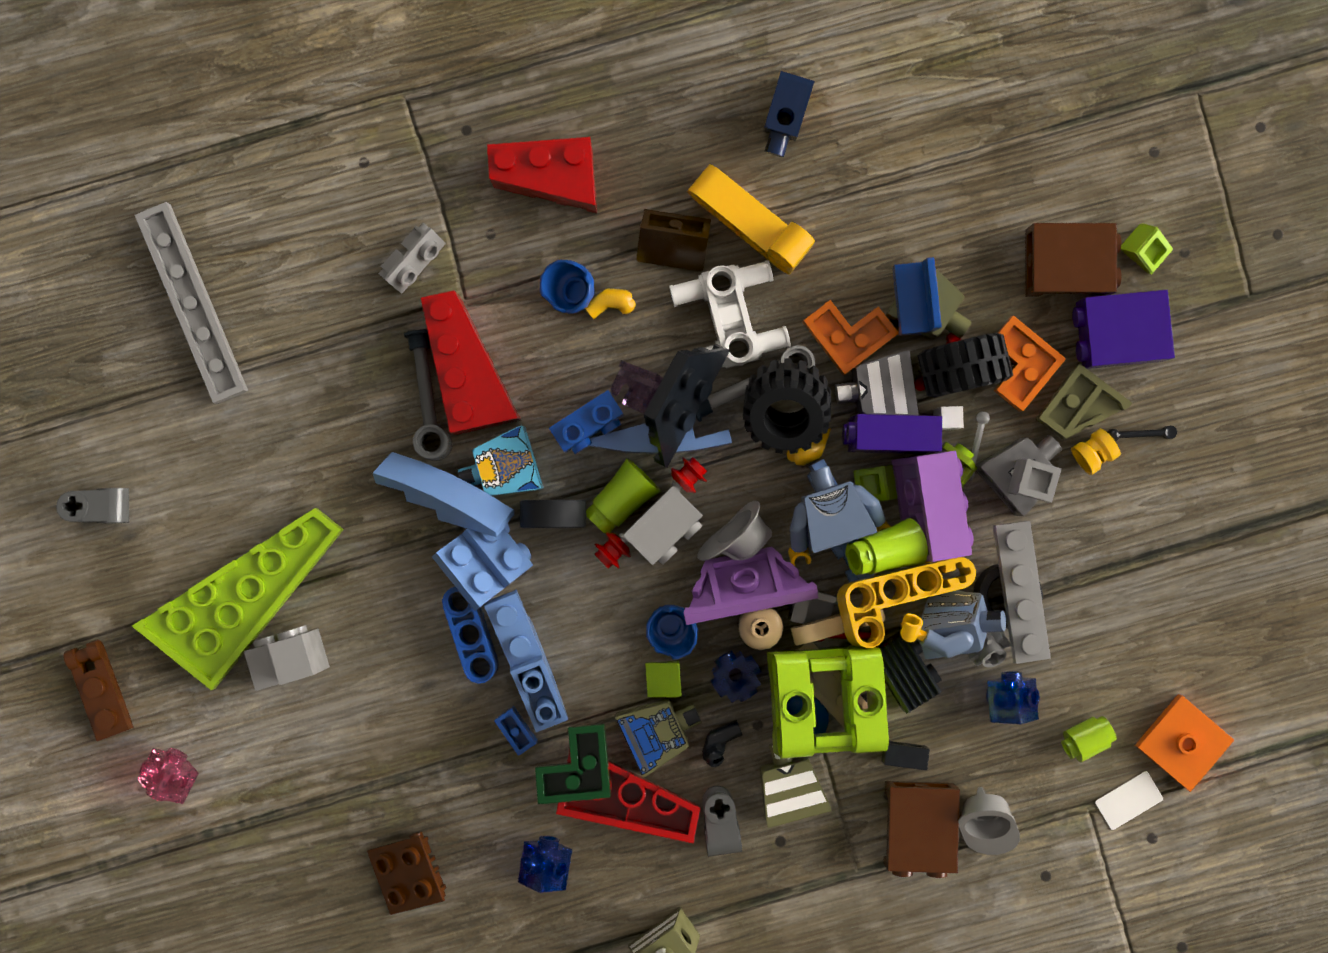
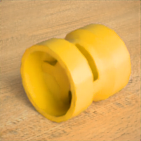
M1102 428L1093 432L1088 441L1079 442L1071 447L1075 460L1089 475L1099 471L1104 462H1112L1121 455L1114 439Z

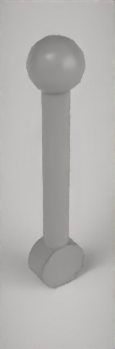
M985 411L979 412L976 416L978 427L972 448V453L974 454L972 460L975 464L985 424L990 420L989 414ZM974 472L973 475L969 478L968 481H972V480H973L975 472Z

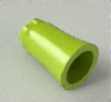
M626 458L614 477L592 500L593 504L586 510V516L603 533L611 532L616 526L619 527L645 502L661 492V490L641 468L629 458Z
M907 518L892 527L859 538L854 543L847 544L845 555L852 573L855 575L867 573L872 575L900 567L923 565L927 560L928 546L920 525L915 520Z

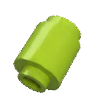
M1100 716L1097 719L1091 717L1064 731V740L1061 741V744L1070 759L1076 758L1082 763L1109 749L1111 743L1116 741L1117 737L1113 727L1104 716Z

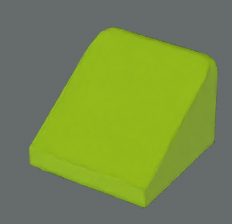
M1143 223L1139 224L1121 245V250L1124 254L1151 275L1173 250L1158 227Z
M893 465L853 470L855 485H861L879 501L897 499Z
M679 660L645 663L648 697H682Z

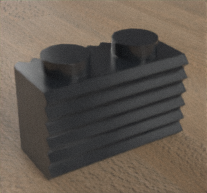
M899 631L876 646L882 652L885 683L900 708L906 714L942 692L937 683L942 681L938 672L931 663L925 665L919 656L923 650L918 640L906 642L902 639Z

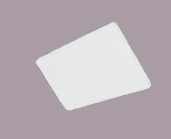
M1145 771L1095 801V804L1110 829L1114 830L1163 801V797L1149 773Z

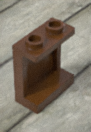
M1033 223L1025 229V297H1039L1043 294H1100V296H1106L1116 293L1122 278L1121 269L1117 267V254L1121 249V235L1117 233V223Z
M885 781L888 815L886 856L883 858V864L886 869L899 877H911L913 872H926V875L929 877L946 878L947 873H958L960 789L954 783Z

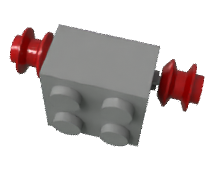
M682 457L684 466L680 470L671 468L672 478L677 483L673 481L671 483L672 487L625 534L621 532L619 537L615 533L606 532L608 541L604 545L594 544L598 548L594 555L608 569L612 565L619 569L618 559L622 555L628 558L631 557L630 548L626 544L628 542L652 566L657 561L663 565L677 552L674 544L682 536L689 540L702 527L698 520L703 515L680 493L681 487L688 493H696L694 484L698 480L707 482L703 477L707 470L694 457L689 461Z

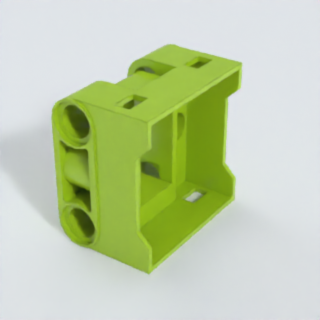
M853 646L767 652L773 717V753L778 755L780 759L812 757L814 753L842 751L868 753L888 750L889 735L884 664L879 647L860 648ZM840 670L845 732L814 734L813 727H816L814 688L813 683L810 682V672ZM867 691L868 708L861 710L858 706V697L862 692ZM798 695L802 699V709L797 714L791 715L787 711V702L792 696Z

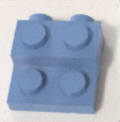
M508 523L497 537L466 529L461 535L432 556L474 611L533 566L530 561L531 553L529 549L522 543L516 544L508 534L510 532Z

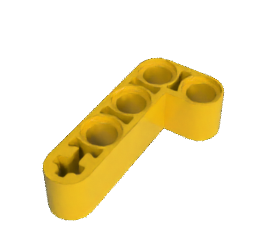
M711 164L705 168L687 190L688 194L698 204L774 266L788 275L792 273L815 243L813 237L805 229L794 222H790L787 225L736 182Z
M958 557L930 562L842 585L837 593V603L847 640L853 646L860 648H874L880 645L885 636L880 609L964 589L975 580L976 569L974 564L967 558ZM959 569L960 575L955 576V578L943 579L941 573ZM920 572H923L928 578V586L924 591L917 585V577ZM887 580L892 581L896 587L895 595L891 599L887 598L883 592V587ZM854 588L859 589L863 595V601L858 607L852 605L850 601V593ZM864 622L871 628V636L865 642L858 635L859 627Z

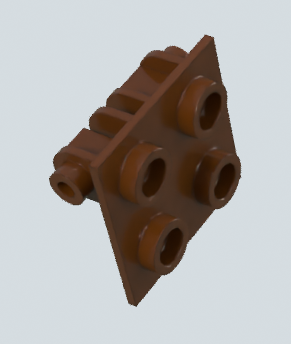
M422 831L411 834L408 839L367 851L390 915L445 901L444 897L446 894L444 890L447 887L446 884H443L440 873L437 871L439 866H432L431 864L436 858L435 855L428 856L431 853L428 844L429 839L428 836L423 835Z

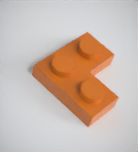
M831 300L802 321L843 376L899 334L879 306L852 327Z
M1013 315L997 332L1004 334L1009 360L1015 364L1012 368L1013 376L1007 381L1000 382L994 389V392L1017 411L1023 412L1066 358Z

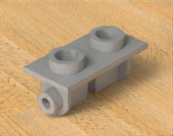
M424 223L419 227L415 226L401 243L408 250L405 255L396 249L380 266L383 269L378 274L401 294L408 286L415 282L417 276L431 260L437 257L439 251L446 244Z

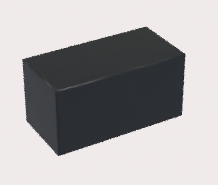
M889 741L888 750L882 752L881 761L884 765L927 770L930 749L925 745Z

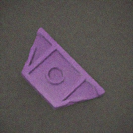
M773 547L763 548L752 558L746 560H734L728 556L705 560L700 572L701 578L696 581L692 591V602L689 608L685 607L684 617L686 625L739 615L817 599L818 590L815 583L810 582L808 584L801 578L799 570L790 562L784 561L782 555Z

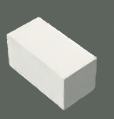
M963 406L933 409V416H942V430L964 428Z

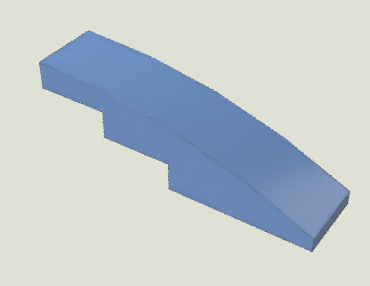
M646 423L589 438L592 442L590 446L625 453H658L657 447L650 444L649 428L646 426ZM692 428L686 432L676 453L700 451L729 445L732 443L729 429L695 438Z
M391 452L373 472L376 484L404 491L407 502L436 510L438 520L497 537L514 516L512 508L483 490L429 464Z

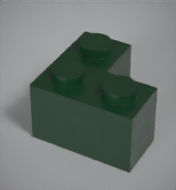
M605 724L569 727L571 763L539 765L535 767L538 804L611 797Z

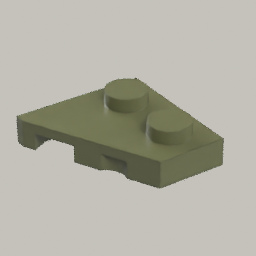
M1077 364L1037 416L1036 420L1061 439H1067L1083 429L1093 426L1121 410L1129 408L1132 402L1084 366Z

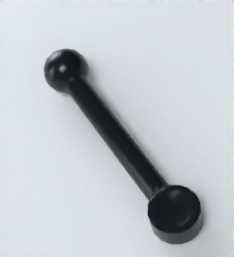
M1171 425L1158 430L1118 431L1112 428L1107 433H1109L1114 441H1117L1119 438L1154 436L1173 439L1177 435V429Z

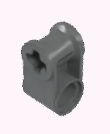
M99 488L96 490L65 492L57 500V513L62 519L70 522L130 523L129 488ZM82 503V509L75 511L74 505Z
M712 786L705 791L702 797L707 855L710 857L742 852L740 829L731 793L723 786ZM722 799V810H715V800Z

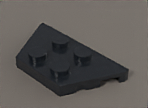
M715 344L712 350L698 347L692 351H677L644 413L645 423L649 428L650 444L658 449V453L653 457L654 462L668 468L686 432L692 429L702 402L711 394L712 384L730 352L729 349Z

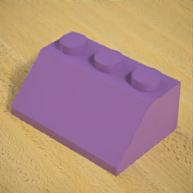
M948 451L891 460L900 519L903 521L911 518L920 525L928 546L926 561L935 562L972 555L971 546L974 539L972 530L967 524L968 500L962 491L961 477L963 467L960 459L957 457V452Z

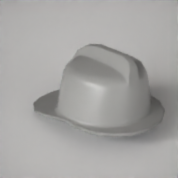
M752 501L741 508L730 522L703 544L697 554L698 560H709L720 553L734 560H746L756 555L772 536L771 529L758 514L760 503Z
M978 787L977 795L968 798L964 802L962 816L958 819L964 841L969 848L978 853L986 855L1007 853L1016 848L1020 842V833L1016 821L1011 814L1008 803L1003 797L986 794L983 787Z

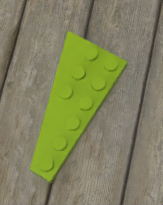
M314 508L281 529L280 532L250 549L243 556L233 560L200 581L173 601L158 608L157 611L145 619H141L132 627L207 688L214 690L344 529L318 508Z

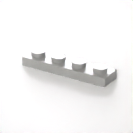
M1020 521L993 525L1013 663L1019 664L1051 659L1030 521Z

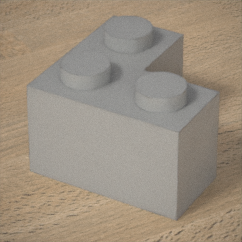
M306 625L276 634L278 641H275L273 635L253 641L255 648L244 651L255 691L303 679L330 667L319 629L308 631Z

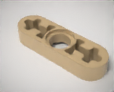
M880 609L882 620L885 621L884 610ZM840 613L790 628L795 645L807 644L845 633ZM864 622L861 624L859 628H863L869 625L866 622Z

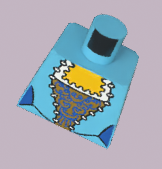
M518 426L474 448L472 452L476 464L458 469L460 479L473 486L482 484L484 492L491 496L544 489L526 427Z

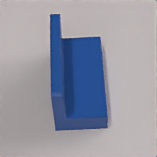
M934 257L926 258L923 262L894 265L892 270L899 336L930 333L940 329L942 324Z

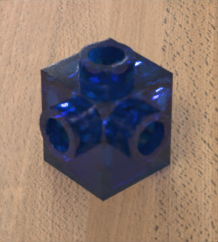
M730 650L714 661L717 665L712 669L715 678L710 681L721 698L727 695L731 703L738 699L740 702H743L758 692L756 688L761 683L757 675L762 671L751 655L745 658L741 651L734 654ZM734 668H738L742 672L738 680H732L729 677V672Z
M1008 671L1001 672V678L987 681L986 698L989 704L990 722L1021 725L1039 719L1038 705L1040 695L1036 685V678L1022 677V672Z
M543 835L539 836V840L524 841L518 883L539 893L566 890L572 849L559 844L560 839L553 836Z

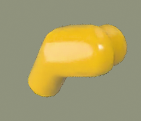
M607 288L591 299L585 310L594 320L608 308H616L622 314H629L635 309L636 302L632 299V294L627 290Z
M831 428L828 429L826 434L822 433V440L818 444L812 442L810 449L804 451L802 448H799L798 453L790 454V451L787 450L788 460L795 462L796 465L804 466L819 459L824 452Z

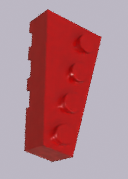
M453 290L421 297L450 433L458 435L522 421L457 292Z
M570 751L567 763H571ZM609 760L610 798L559 802L556 814L688 843H694L700 813L699 805Z

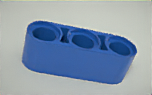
M452 587L444 594L442 605L464 673L471 682L485 683L497 672L499 664L482 609L480 607L474 611L469 603L465 610L455 608L452 603V597L455 592L459 591L456 587ZM465 625H474L478 629L479 638L476 642H468L463 637L462 631ZM481 657L488 661L490 665L488 674L481 675L474 670L473 662L475 658Z

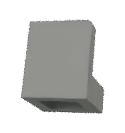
M1030 459L1016 460L1008 493L1052 503L1062 468Z
M818 591L817 599L791 604L788 619L792 622L804 624L829 617L832 614L834 604H837V596Z

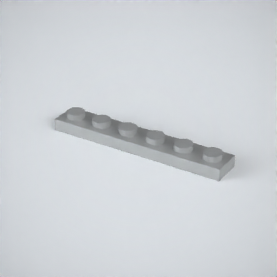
M164 202L135 214V218L212 402L219 404L247 392L248 388L171 204Z

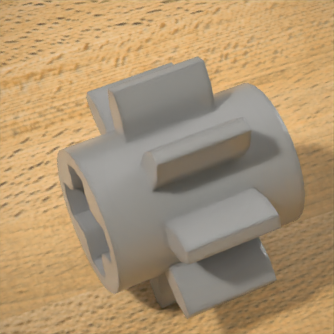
M987 632L983 649L979 652L968 653L967 655L970 660L974 661L976 666L983 664L987 668L995 667L1005 660L1007 654L1004 648L1009 647L1010 643L1003 632Z

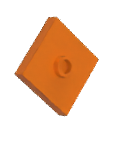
M1178 694L1134 746L1182 787L1191 792L1234 742V739L1183 695Z

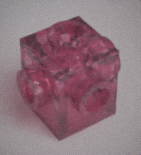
M153 748L148 759L142 763L137 779L147 790L146 794L149 797L158 801L183 804L199 773L187 760L188 756L184 752L175 748H168L167 751Z

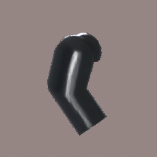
M737 720L715 728L707 734L702 749V756L709 766H720L724 761L723 754L727 742L743 736Z

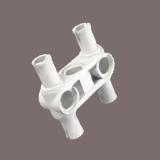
M769 260L742 268L734 264L716 266L710 271L702 272L701 275H698V279L677 285H669L674 307L700 299L708 302L718 340L715 341V344L729 349V345L734 341H742L746 344L748 348L746 356L737 358L729 352L722 367L742 366L748 362L759 360L763 353L791 347L786 326L756 334L752 330L744 300V288L774 281ZM721 275L727 277L731 287L726 291L716 290L712 285L714 277ZM713 345L704 348L712 350Z

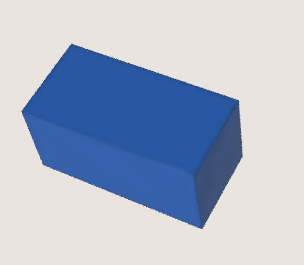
M512 706L494 720L518 756L537 743V738L515 706Z

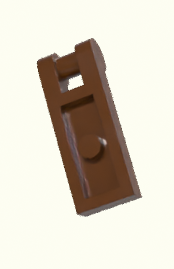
M97 639L87 643L83 649L73 648L65 651L63 655L65 664L72 672L96 741L134 728L103 643ZM91 660L94 662L96 669L88 672L85 662Z

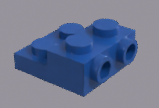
M609 390L551 426L549 430L565 453L572 449L573 453L577 454L592 444L589 438L599 431L606 435L621 425L619 418L624 416Z

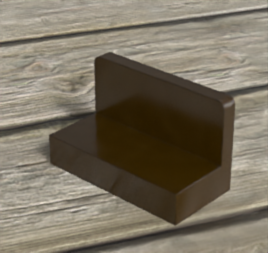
M644 209L636 260L642 263L703 271L711 219Z

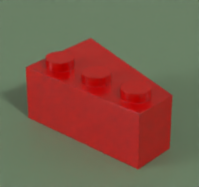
M590 137L487 144L489 179L494 188L532 198L537 197L553 201L564 206L569 205L585 209L588 212L597 214L593 148Z

